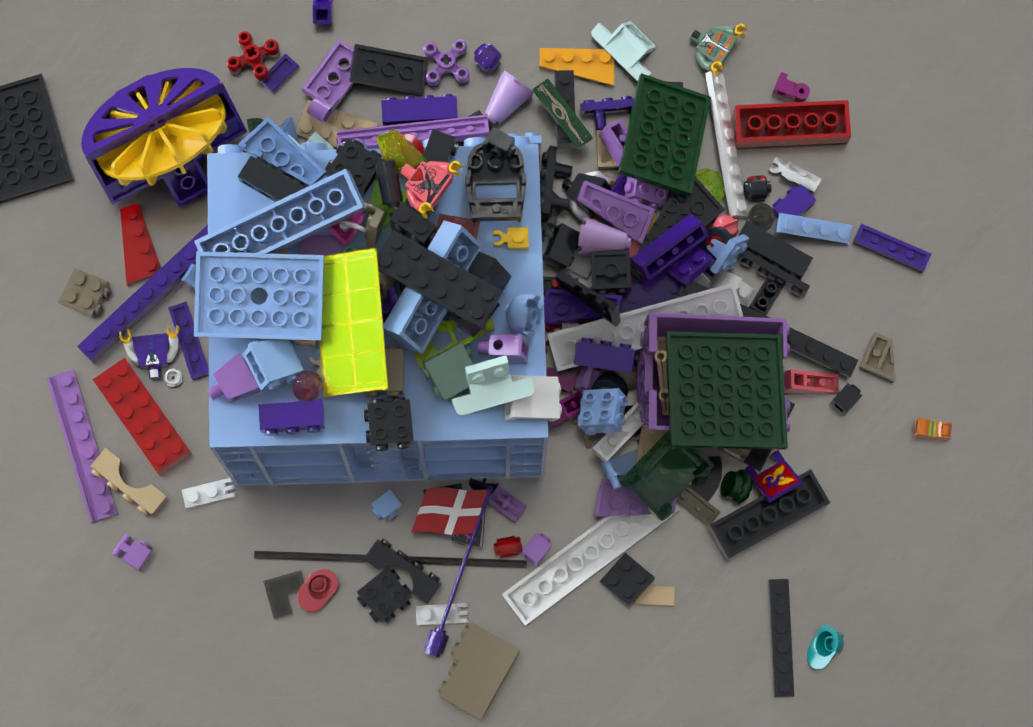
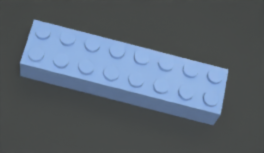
M344 169L194 242L200 252L275 254L367 210L350 171Z

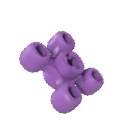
M455 40L449 52L439 51L437 45L433 42H427L424 45V55L428 58H433L437 62L436 68L428 71L426 74V81L429 85H438L444 73H452L459 83H466L469 80V70L458 66L456 63L457 57L465 54L467 51V45L464 40ZM448 60L449 65H445L444 61Z

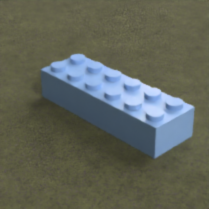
M444 220L428 250L468 271L478 252H481L484 246L463 226ZM405 287L384 323L383 330L404 348L423 354L447 310Z

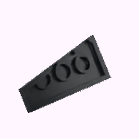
M560 271L555 276L557 285L615 327L619 325L621 319L618 305L578 282L568 273L565 274Z

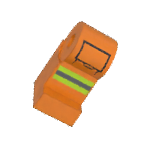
M918 418L915 422L914 438L951 440L952 424Z

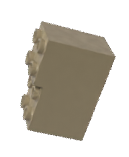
M471 622L470 626L466 625L461 633V642H456L451 650L452 659L457 662V665L453 663L448 672L450 676L448 681H443L438 691L442 700L482 721L518 657L520 649Z

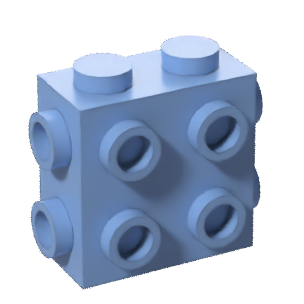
M265 339L261 342L255 340L248 344V348L243 353L261 391L268 388L274 390L286 382L287 384H292L299 379L298 376L304 371L302 362L297 358L293 345L288 339Z
M619 388L584 390L583 397L580 400L581 410L577 419L578 426L588 435L621 432L622 425L625 422L626 395Z

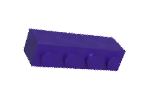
M444 94L442 97L425 95L423 98L407 96L404 99L388 97L385 100H381L383 126L458 118L457 96L452 94Z
M689 214L630 259L637 272L647 280H651L709 235L702 221Z

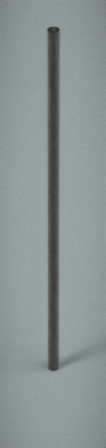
M254 552V559L367 562L364 560L366 555ZM407 557L412 563L417 561L424 565L461 566L464 559ZM468 558L465 566L526 568L527 560Z

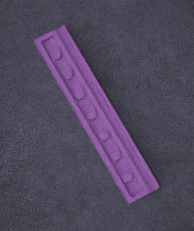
M487 115L337 131V142L339 147L347 139L352 141L355 139L364 142L366 149H382V142L389 140L391 137L397 134H410L418 138L423 145V141L429 139L432 129L455 136L456 142H462L472 137L486 138L489 134Z
M74 369L47 377L90 523L92 524L96 521L118 515L111 489L107 485L108 480L103 476L99 479L91 472L93 470L91 464L100 453Z

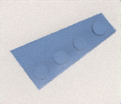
M269 117L238 144L243 150L266 160L269 165L282 169L288 176L301 180L307 187L319 182L326 175V172Z

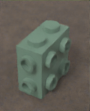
M458 343L423 362L424 368H422V371L427 380L431 378L434 384L432 390L437 398L441 397L444 401L448 399L450 402L452 399L460 397L459 392L465 389L467 392L470 391L465 367L473 365L470 359L472 353L467 345L463 346L462 343Z

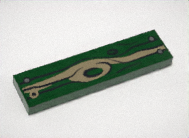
M548 78L533 88L535 95L577 150L593 139L592 135Z

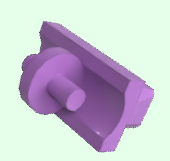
M497 486L488 499L489 504L514 522H516L527 507L500 486Z

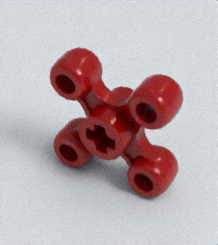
M247 31L239 33L237 38L240 46L244 48L243 55L228 58L227 68L232 73H238L242 67L249 65L254 68V77L258 81H265L269 76L267 67L262 64L263 58L268 55H277L280 50L279 44L276 40L269 39L263 46L257 47L253 45L252 35Z

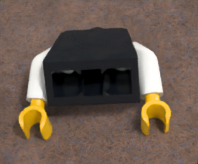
M600 171L587 172L585 174L579 173L573 181L565 179L562 183V189L567 190L565 196L569 199L571 211L583 223H585L583 221L584 217L589 218L595 215L593 210L577 200L583 182L588 181L609 190L616 181H612L611 177Z

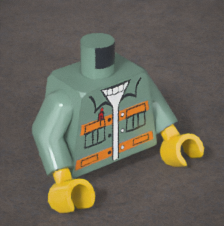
M745 25L709 27L705 34L695 29L690 39L698 43L695 53L701 68L712 71L715 76H719L718 71L720 69L724 70L723 63L736 45L738 39L736 36L738 35L742 39L745 38L744 33H742L744 30L748 31Z

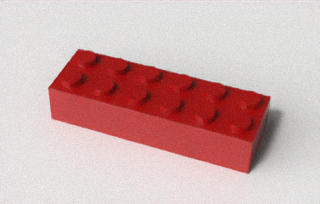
M848 100L735 105L733 111L736 148L848 143L851 138Z
M125 358L93 379L160 476L192 455Z

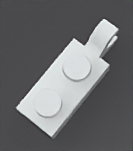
M775 157L773 161L778 167L771 165L769 168L773 173L782 172L781 175L787 180L802 184L807 190L813 192L816 191L822 178L789 161L788 163L784 162L779 157Z

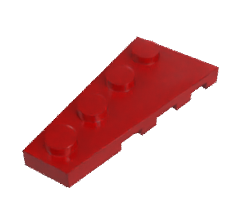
M138 203L120 209L127 286L151 278L161 268Z

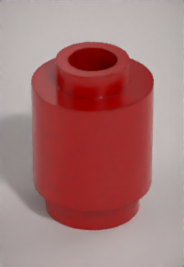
M520 537L496 539L497 543L493 544L495 555H499L500 558L518 555L523 550Z

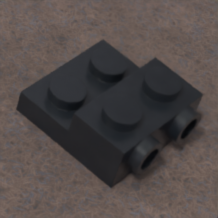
M630 251L591 252L592 290L599 294L616 292V295H627V292L631 291Z

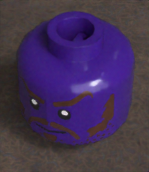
M483 43L475 50L474 61L484 71L491 69L495 71L501 65L502 54L492 44L486 45Z

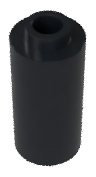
M396 161L378 162L375 164L382 204L387 205L388 209L395 206L399 207L400 203L403 202Z

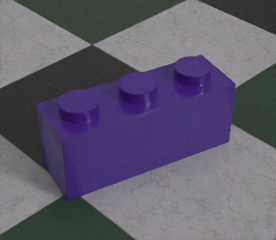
M582 337L581 340L576 342L573 363L575 365L632 373L635 349L631 348L630 344L620 343V346H614L611 341L601 340L600 343H594L593 339Z
M322 400L258 404L260 431L265 433L266 436L278 435V432L284 431L287 434H298L299 430H308L309 433H315L325 428L324 403Z

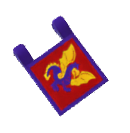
M778 450L772 453L776 464L757 474L752 465L745 468L751 475L754 484L769 503L803 484L802 480Z

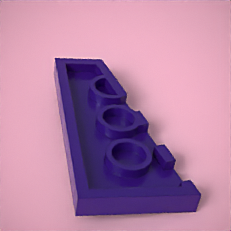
M547 288L544 300L545 325L603 318L566 290ZM600 294L618 305L619 312L621 311L622 296Z

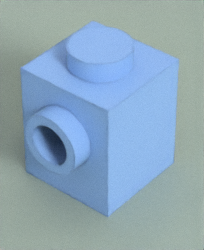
M389 490L372 503L374 509L371 511L377 519L382 518L383 521L387 519L390 521L398 515L397 511L402 508V504L393 492Z

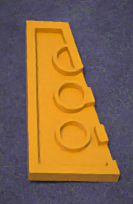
M540 48L539 68L552 72L574 70L575 78L591 80L594 83H603L614 88V58L605 49Z

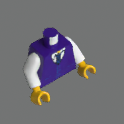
M169 325L167 333L132 337V340H130L131 331L127 329V337H123L120 331V340L123 341L126 354L134 365L139 366L141 370H148L149 379L161 378L160 368H167L178 352V336L176 335L179 332V326H176V332H172Z

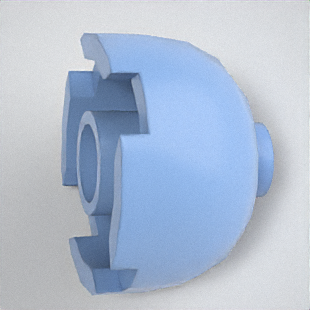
M521 294L516 296L506 306L505 316L510 328L514 332L530 337L535 335L536 332L533 330L536 324L540 325L543 315V304H539L540 296Z

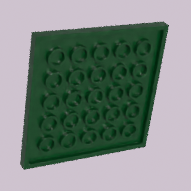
M669 331L665 333L670 447L786 450L788 448L781 335Z

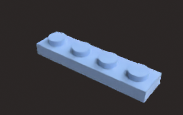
M779 213L776 232L849 244L852 225Z

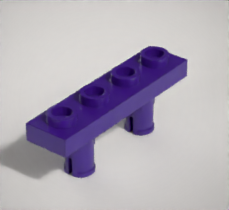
M632 96L621 97V100L604 98L600 102L585 100L583 103H580V115L594 114L596 131L603 130L606 126L605 113L631 111L634 98Z

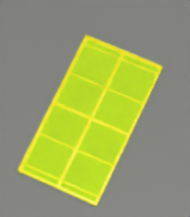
M377 248L324 256L322 341L319 340L323 393L326 397L388 389Z

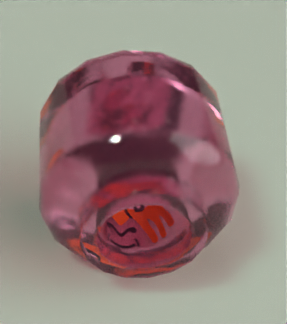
M302 371L297 375L293 383L292 391L294 396L301 401L315 400L322 387L321 378L313 371Z

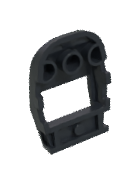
M483 143L476 145L468 156L467 175L465 176L472 222L512 220L521 222L526 175L523 156L520 150L516 147L513 157H508L505 160L494 157L490 151L487 154L483 153ZM475 185H517V198L475 199Z

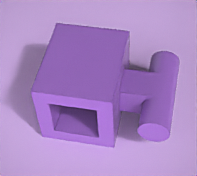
M582 366L574 390L580 391L583 396L584 390H591L593 383L599 378L600 372L596 371L594 367Z
M124 534L112 554L119 557L122 551L126 554L122 560L141 572L154 553L150 550L151 545L143 540L140 543L134 540L132 545L129 546L128 542L131 537Z

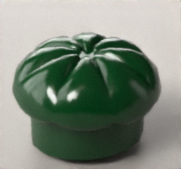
M740 469L737 472H727L721 482L722 496L731 498L734 503H742L747 500L752 490V477L744 469Z

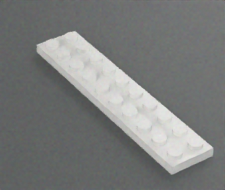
M733 282L621 313V322L617 327L603 318L548 333L557 371L579 366L575 365L573 361L576 342L581 340L582 337L591 338L594 343H600L601 340L611 341L614 346H620V343L630 344L631 348L635 350L643 348L640 346L642 331L647 328V326H644V322L649 313L743 317L735 284Z
M654 480L646 486L666 491L658 480ZM676 504L673 514L607 516L505 591L502 594L503 598L524 626L528 625L679 512L680 508Z

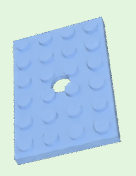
M196 251L194 337L322 341L324 255ZM256 288L266 290L268 297L265 303L256 304L252 301L251 294Z

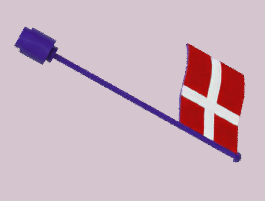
M491 486L486 488L488 490L468 491L433 487L426 489L411 533L472 534L440 627H435V630L430 629L424 646L426 648L424 653L439 658L445 649L449 636L445 635L446 631L443 628L491 491H494Z

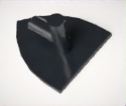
M710 456L693 462L694 471L692 483L689 487L706 501H709L715 494L722 478L720 456Z

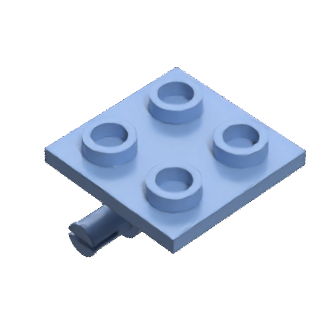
M637 449L609 459L607 463L601 462L606 479L610 480L613 490L621 487L619 482L643 487L650 484L648 478L633 476Z

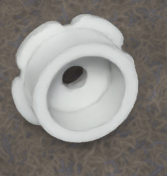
M172 368L164 375V381L167 382L169 387L179 386L182 383L183 375L181 371Z

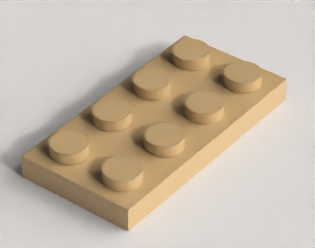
M307 100L296 132L298 137L307 140L316 131L337 150V131L378 127L379 125L337 109L323 123L307 113V109L312 102Z

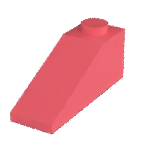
M787 370L784 374L785 393L838 394V374Z

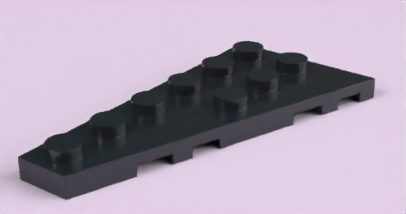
M695 176L693 191L690 197L672 192L638 252L689 214L702 221L704 227H706L724 212V207ZM631 262L630 272L641 283L646 278L637 272Z

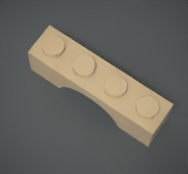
M105 448L91 464L93 468L91 472L99 479L102 476L107 479V485L113 490H121L124 493L122 497L128 502H136L139 505L137 509L145 515L150 513L152 515L166 498V495L152 484L144 488H133L125 484L119 474L121 460Z

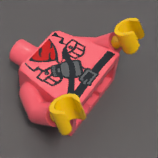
M453 161L452 163L421 162L417 169L406 164L400 174L409 179L405 187L407 190L406 197L410 206L427 219L426 212H434L433 208L453 182V175L451 174L459 177L460 174L457 172V169H464V166L458 161Z

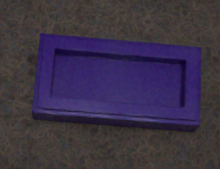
M285 53L268 71V78L260 82L274 94L299 69V65Z

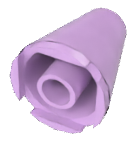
M504 71L486 108L487 119L493 124L496 122L501 123L526 102L534 92L514 76Z
M583 218L586 224H581L578 246H582V251H578V255L584 256L591 255V252L624 251L630 249L631 238L628 237V233L590 218Z

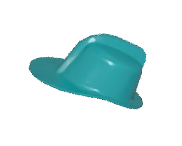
M831 625L822 626L808 648V663L814 669L825 668L833 657L843 651L844 635L837 632Z

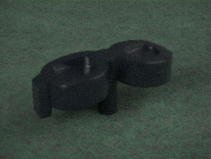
M470 477L469 485L473 490H488L486 488L491 486L495 491L499 483H486V478H483V481L480 482Z

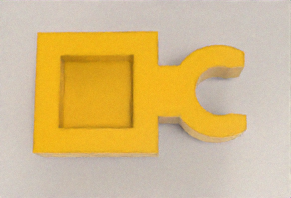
M508 227L507 233H503L500 230L493 231V236L501 238L499 242H493V247L499 248L504 244H508V250L529 249L528 227Z

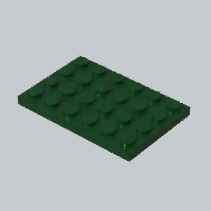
M641 73L637 82L618 173L690 197L693 191L711 97Z

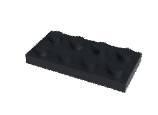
M355 44L349 82L423 95L428 57Z

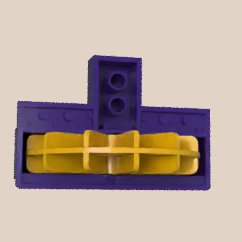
M177 68L147 75L115 92L116 94L101 105L90 118L82 135L81 146L84 156L112 205L149 185H155L156 181L163 178L179 206L208 190V179L197 159L207 155V153H213V150L247 133V130L224 84L217 76L202 69Z

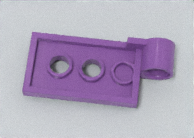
M340 39L302 88L303 93L313 98L307 113L323 123L329 118L354 84V82H349L354 48ZM341 61H346L349 63V66L347 68H341L339 66V63ZM331 75H336L339 79L336 82H331L328 78Z

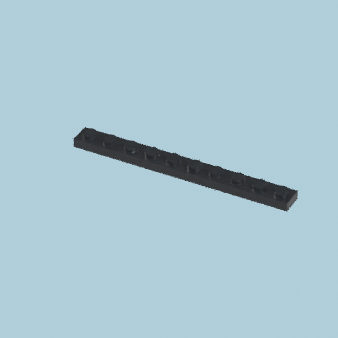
M692 281L687 286L682 284L677 296L683 297L708 290L709 288ZM740 304L743 317L770 318ZM790 327L789 336H787L790 350L848 378L852 376L858 359Z

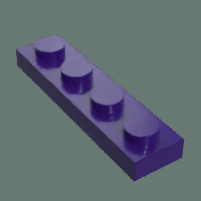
M862 223L853 241L856 244L924 272L931 253Z
M187 302L168 307L175 330L176 326H179L177 336L191 379L208 375L209 368L199 337H194V322Z

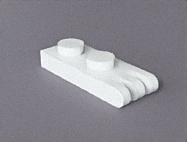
M231 478L182 489L185 508L191 509L237 497L236 492L228 493V491L235 490V485H226L233 481Z
M468 603L452 604L445 624L469 623L468 618L461 619V616L469 615V611H461V608L468 607ZM447 604L416 606V625H440Z

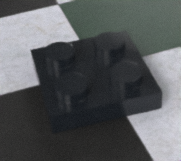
M624 553L600 580V583L630 608L654 581L655 577L627 553Z

